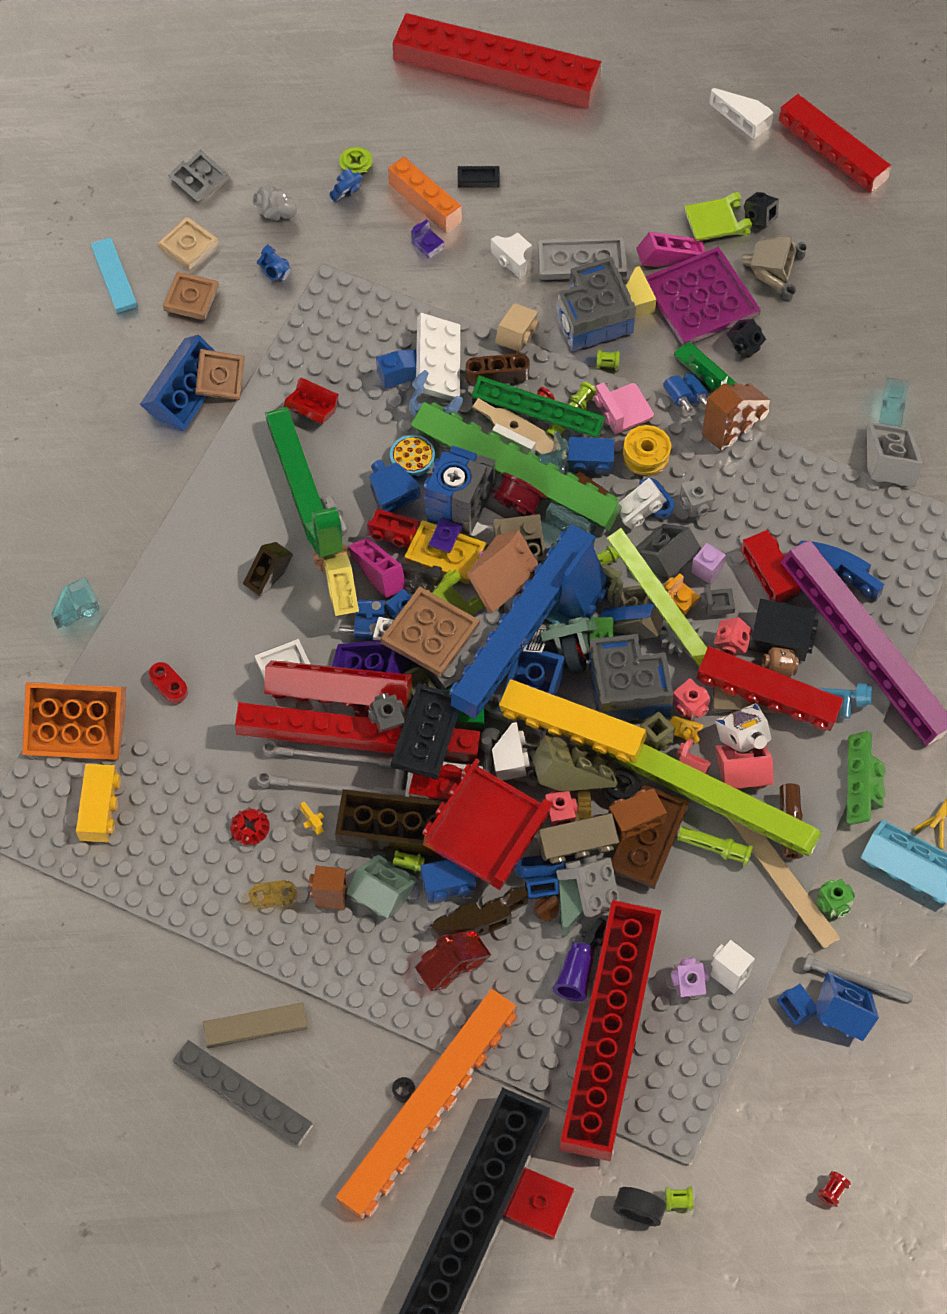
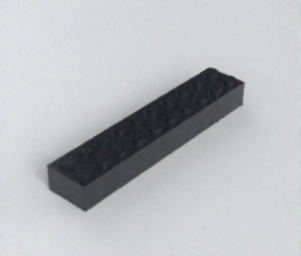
M502 1087L399 1314H462L550 1117L549 1107Z

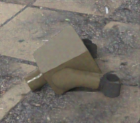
M777 235L768 240L758 241L753 254H743L742 264L744 267L752 268L755 278L777 291L781 290L782 298L785 301H791L793 298L792 294H795L796 288L792 284L785 286L784 283H788L794 258L804 259L807 246L804 242H799L796 245L791 236L782 237Z

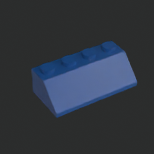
M200 335L184 338L140 403L154 419L181 431H185L207 398L205 395L195 394L200 349L215 350Z

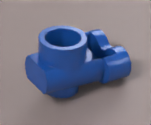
M350 168L343 171L337 177L339 183L334 185V189L329 192L331 199L336 202L348 192L354 194L361 188L362 176L358 172L354 174Z
M269 244L262 249L257 264L264 269L266 276L270 280L278 278L282 281L285 280L291 271L289 262L285 258H280L276 254V250Z

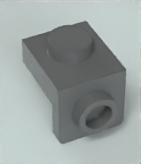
M710 584L705 585L704 593H700L701 607H705L707 616L735 613L732 588L711 590Z

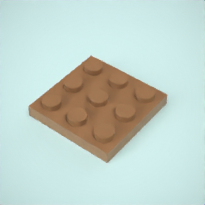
M419 586L383 634L381 643L442 677L479 627L480 620Z

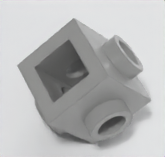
M703 477L681 484L680 503L683 510L688 511L690 518L704 516L712 511L715 495L712 488L707 487Z

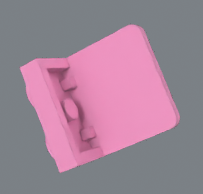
M604 382L596 385V392L593 396L594 402L606 417L605 421L607 425H610L614 434L653 419L654 413L635 383L609 392Z

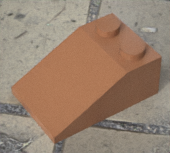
M517 530L497 535L467 576L487 611L492 613L520 591L528 579H533L538 562L530 551L526 540L520 531Z

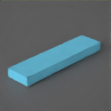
M111 237L90 243L116 313L136 308L137 302Z

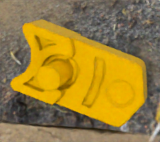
M677 716L671 718L670 722L675 728V736L685 740L693 739L695 744L699 742L698 731L703 728V724Z
M304 801L300 803L299 807L307 818V821L303 823L304 827L307 829L311 826L317 836L324 832L323 823L321 822V819L324 818L321 812L317 815L313 814Z

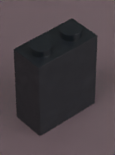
M760 599L749 650L768 654L769 650L773 647L789 649L794 652L799 661L805 662L807 653L812 654L814 640L810 639L811 633L816 634L818 620L814 619L816 610Z

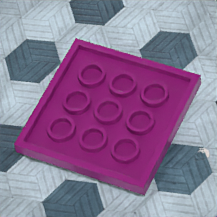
M719 246L645 276L656 298L657 307L682 345L702 340L734 326L739 320L752 319L761 313L760 307Z

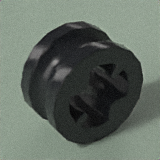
M407 1077L398 1078L392 1085L393 1095L400 1102H407L416 1090L414 1082ZM400 1085L410 1086L408 1095L403 1096V1093L401 1095L397 1093L400 1091Z

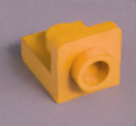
M678 574L675 578L671 577L665 583L664 588L683 615H685L700 601V596L684 584V576Z

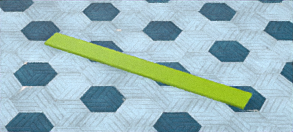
M622 528L618 529L607 540L700 668L707 650L706 645Z

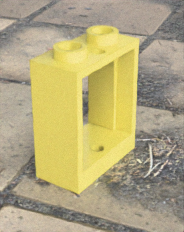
M347 553L324 556L330 599L335 616L359 612L352 567Z

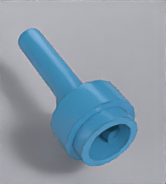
M858 683L857 690L818 688L844 698L841 718L849 719L851 717L852 699H856V707H866L872 703V686H868L866 683Z

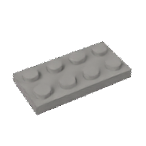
M624 237L538 240L540 280L570 279L571 268L608 257L613 258L614 265L618 268L621 277L627 276Z

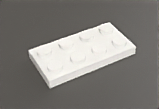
M420 313L417 317L416 377L424 370L428 371L429 375L423 385L425 389L421 393L452 401L456 396H460V324Z
M299 639L255 655V661L264 680L265 666L271 660L310 664ZM288 696L283 699L273 698L276 707L333 714L329 704L319 703L315 699L297 701L295 697Z

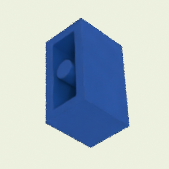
M569 437L567 472H574L576 474L579 472L596 473L598 475L613 474L615 439Z
M448 859L420 866L421 878L428 902H442L447 900L448 897L456 895L464 897L476 891L475 876Z

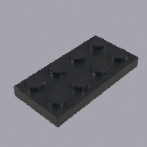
M417 684L391 760V768L438 780L460 714V710L451 706L452 695L449 694L450 692Z

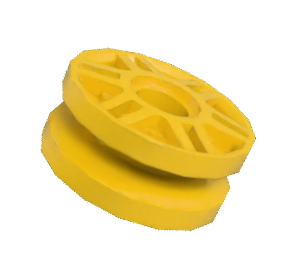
M643 425L632 429L624 441L622 454L624 464L630 471L638 475L651 476L660 473L669 462L671 451L669 436L656 426Z

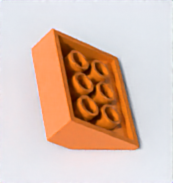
M26 682L22 755L119 760L126 711L127 687Z

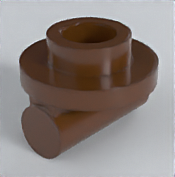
M553 895L537 900L534 906L536 917L546 922L554 920L559 913L558 904L560 902L558 898Z

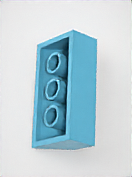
M882 820L873 832L861 859L865 860V863L872 868H880L888 872L887 874L891 878L909 883L910 887L914 890L930 894L935 901L942 904L947 903V852Z

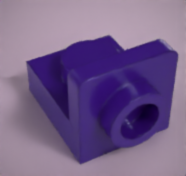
M427 219L422 223L416 224L411 230V243L428 259L445 247L444 241L430 229V222Z

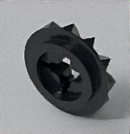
M620 768L614 769L613 773L617 782L619 781L622 786H628L625 788V794L623 795L620 790H615L617 786L602 788V793L608 802H615L619 799L626 800L633 797L635 793L640 791L641 784L636 774L630 770Z

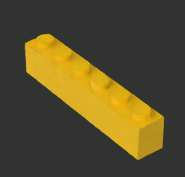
M511 679L499 704L503 716L508 719L516 720L518 718L524 720L525 724L532 728L538 729L540 726L548 729L547 732L556 737L564 735L569 737L570 741L581 746L584 743L593 746V749L599 753H612L616 755L617 759L627 763L630 760L633 762L637 761L647 737L646 729Z

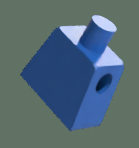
M377 460L371 465L374 473L369 476L370 489L379 509L393 512L421 498L420 485L399 463H393L386 467L382 460Z

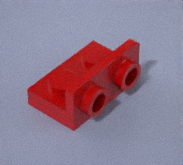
M445 764L442 766L438 780L413 774L409 797L447 802L450 798L448 793L454 783L459 784L463 779L461 777L462 769L452 764Z

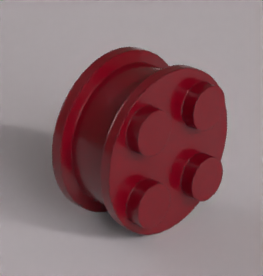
M503 472L501 474L503 480L498 489L492 490L493 498L507 509H510L512 506L521 516L537 515L535 512L541 500H546L547 496L528 482Z

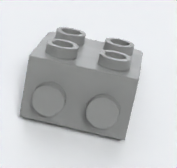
M590 855L581 858L582 862L580 860L565 863V868L556 871L558 880L577 879L583 912L586 917H592L610 910L612 900L620 901L611 857L597 859L596 855Z

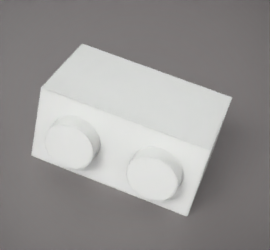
M730 940L726 946L721 944L714 952L710 976L735 994L749 978L755 958Z

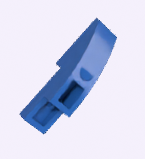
M800 541L798 546L806 541ZM811 541L846 584H851L857 588L863 596L871 598L875 602L882 594L884 584L869 574L871 564L838 547Z

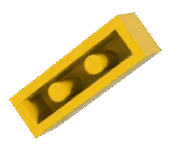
M85 764L76 827L79 841L109 842L110 834H114L115 820L112 819L113 811H117L118 797H115L116 789H120L121 775L117 774L115 765Z

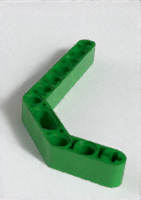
M288 407L265 412L267 425L308 542L320 558L342 552L343 541L339 513L336 507L323 509Z

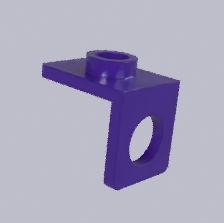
M440 518L430 540V547L451 553L459 533L463 534L462 525Z

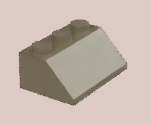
M612 813L540 829L535 835L544 862L550 860L551 864L566 861L565 857L574 855L575 859L587 857L590 855L589 851L599 850V853L613 851V846L619 843Z

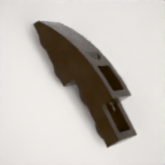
M524 886L519 889H510L497 901L490 900L486 902L482 909H479L476 902L469 905L468 903L462 904L454 913L449 916L442 915L431 925L432 936L440 939L469 938L487 934L507 926L512 921L511 912L528 904V893Z

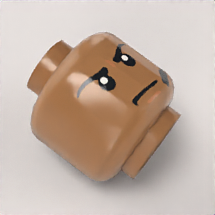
M773 647L769 650L768 654L763 655L762 667L790 678L797 673L799 659L792 650Z

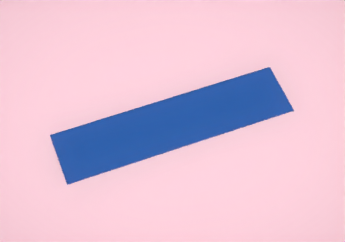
M654 604L604 608L600 617H612L613 621L649 618Z

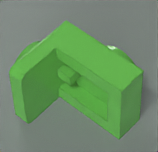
M590 617V621H596L597 630L589 632V645L590 639L613 637L612 617Z

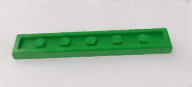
M478 376L471 395L474 399L479 398L486 403L593 438H599L606 419L605 416L482 376Z

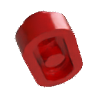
M158 662L150 667L148 672L150 682L169 702L180 703L186 699L188 695L187 685L170 665L165 662ZM158 671H164L161 675L156 674ZM174 686L179 687V689L175 691L171 690Z

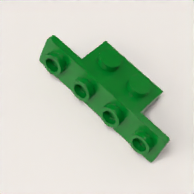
M691 342L682 345L674 352V357L711 390L715 391L723 384L730 386L738 384Z

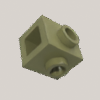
M657 712L641 723L640 727L646 729L647 735L644 744L658 751H665L672 745L675 728L660 712Z

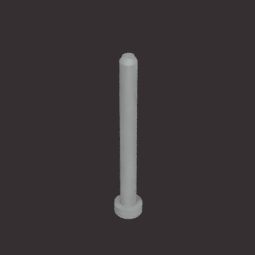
M810 953L806 957L803 970L807 972L813 969L827 974L829 971L858 986L907 1003L912 1001L913 995L909 992L815 960L814 955Z

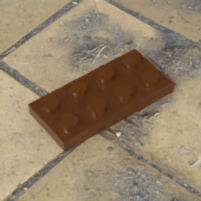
M643 784L641 790L645 789L646 791L652 789V787ZM657 789L655 791L667 812L665 823L626 840H620L611 861L615 875L654 890L689 806V801Z

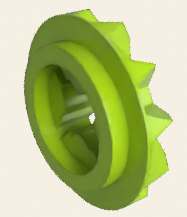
M350 147L344 150L339 157V165L343 171L350 168L354 174L358 172L361 175L362 172L368 173L369 168L372 167V155L367 149L362 147ZM352 160L356 162L360 160V164H352Z

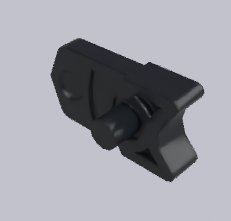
M599 918L590 932L584 931L582 933V938H584L582 943L591 946L593 950L597 945L602 946L603 939H600V936L606 928V920Z

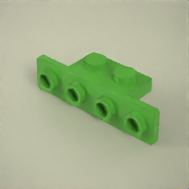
M869 731L848 736L847 823L850 825L870 821L871 807L874 809L884 807V775L886 770L884 763L872 755V734Z

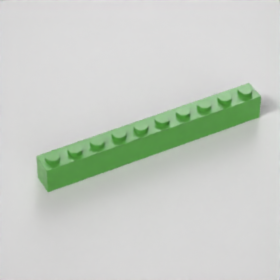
M423 402L411 424L416 431L449 448L456 446L476 453L477 456L479 454L494 459L496 473L501 475L503 472L520 478L547 496L546 499L607 531L611 529L622 509V506L617 502L619 500L617 497L610 493H606V495L599 493V488L588 482L586 485L578 482L579 478L569 472L566 475L560 473V468L550 462H547L546 465L539 462L540 458L535 454L528 452L526 455L520 452L521 448L511 442H508V444L501 442V437L492 432H489L488 435L481 431L482 428L477 424L470 422L468 425L462 422L463 418L454 412H451L450 415L443 412L444 408L434 402L431 405Z

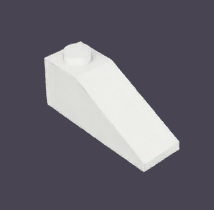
M716 88L711 90L709 104L753 140L771 127L773 112L760 101Z

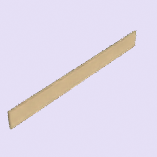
M728 818L748 846H754L753 854L823 949L840 939L838 934L767 838Z

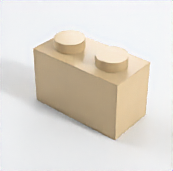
M514 303L498 325L495 343L520 352L524 344L528 345L531 334H535L538 329V311Z

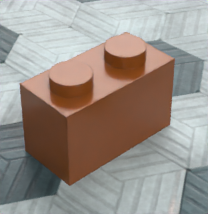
M654 788L648 791L645 789L640 790L629 799H619L613 802L609 807L608 813H612L616 832L621 841L665 823L667 815Z
M316 865L315 872L310 874L308 883L310 898H314L315 907L345 910L346 893L348 891L346 869Z

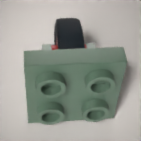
M580 617L569 620L570 625L556 623L546 626L547 631L540 632L542 641H555L558 654L565 656L567 665L572 673L585 671V654L589 653L586 633L597 630L596 621H588V617Z

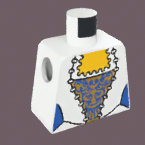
M756 703L715 720L720 741L740 753L755 747L762 749L771 740L767 719Z

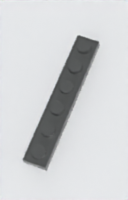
M189 1040L173 1059L174 1064L298 1147L314 1126L311 1121Z

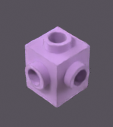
M695 957L680 959L681 963L674 964L675 970L671 971L673 986H677L679 996L686 997L706 994L705 982H709L707 966L703 967V963L696 961ZM692 973V977L687 979L688 975Z

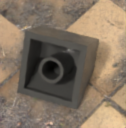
M662 524L636 547L652 572L657 576L669 578L677 575L680 571L679 569L686 563L693 561V558L702 549L689 527Z

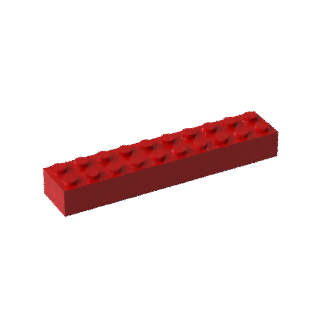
M405 13L392 42L393 60L585 108L590 107L601 78L602 61Z
M616 900L611 902L561 1135L560 1151L611 1162L662 910Z

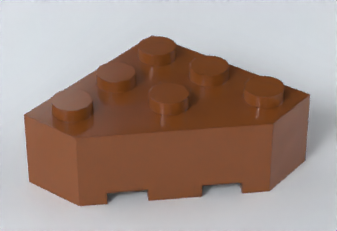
M741 383L733 384L732 386L728 384L721 385L707 397L702 435L720 451L727 446H732L742 433L749 432L755 422L763 420L768 415L770 399L751 383H747L745 386Z

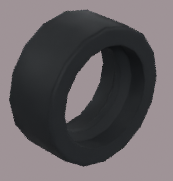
M633 1187L619 1188L613 1210L630 1221L647 1226H660L667 1204L663 1199L650 1192Z

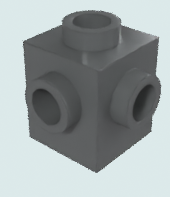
M388 693L374 697L375 701L370 704L371 709L368 710L371 723H376L379 733L402 726L405 723L402 716L405 713V709L401 699L397 700L396 695L389 696ZM383 709H387L390 714H386Z

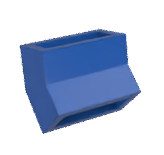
M556 875L525 879L528 899L559 894L558 878ZM553 884L554 887L553 889L531 891L530 888Z
M800 983L792 989L786 990L777 999L795 1025L803 1023L817 1014L815 1002Z

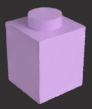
M706 543L693 558L691 573L711 584L723 570L726 555Z

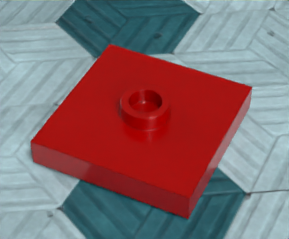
M526 1168L506 1218L555 1239L575 1188Z

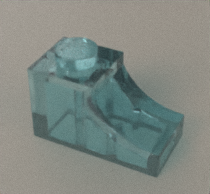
M886 377L879 418L880 424L901 427L909 388L908 380Z

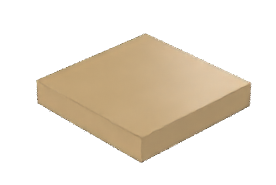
M186 217L158 242V248L190 270L219 241L217 237Z

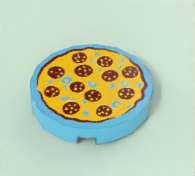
M403 436L395 441L391 447V464L399 463L410 475L422 476L434 465L435 452L433 445L421 436Z

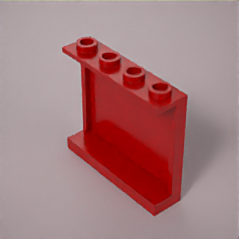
M476 758L472 765L467 764L461 774V777H463L459 784L454 783L448 793L450 798L447 803L442 802L435 813L437 815L433 823L429 821L422 833L425 835L423 845L496 889L501 890L549 815L553 803L545 798L542 803L534 800L478 767L479 759Z

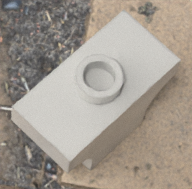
M518 232L508 238L497 235L491 239V253L499 260L503 267H507L520 279L526 275V262L532 258V245Z

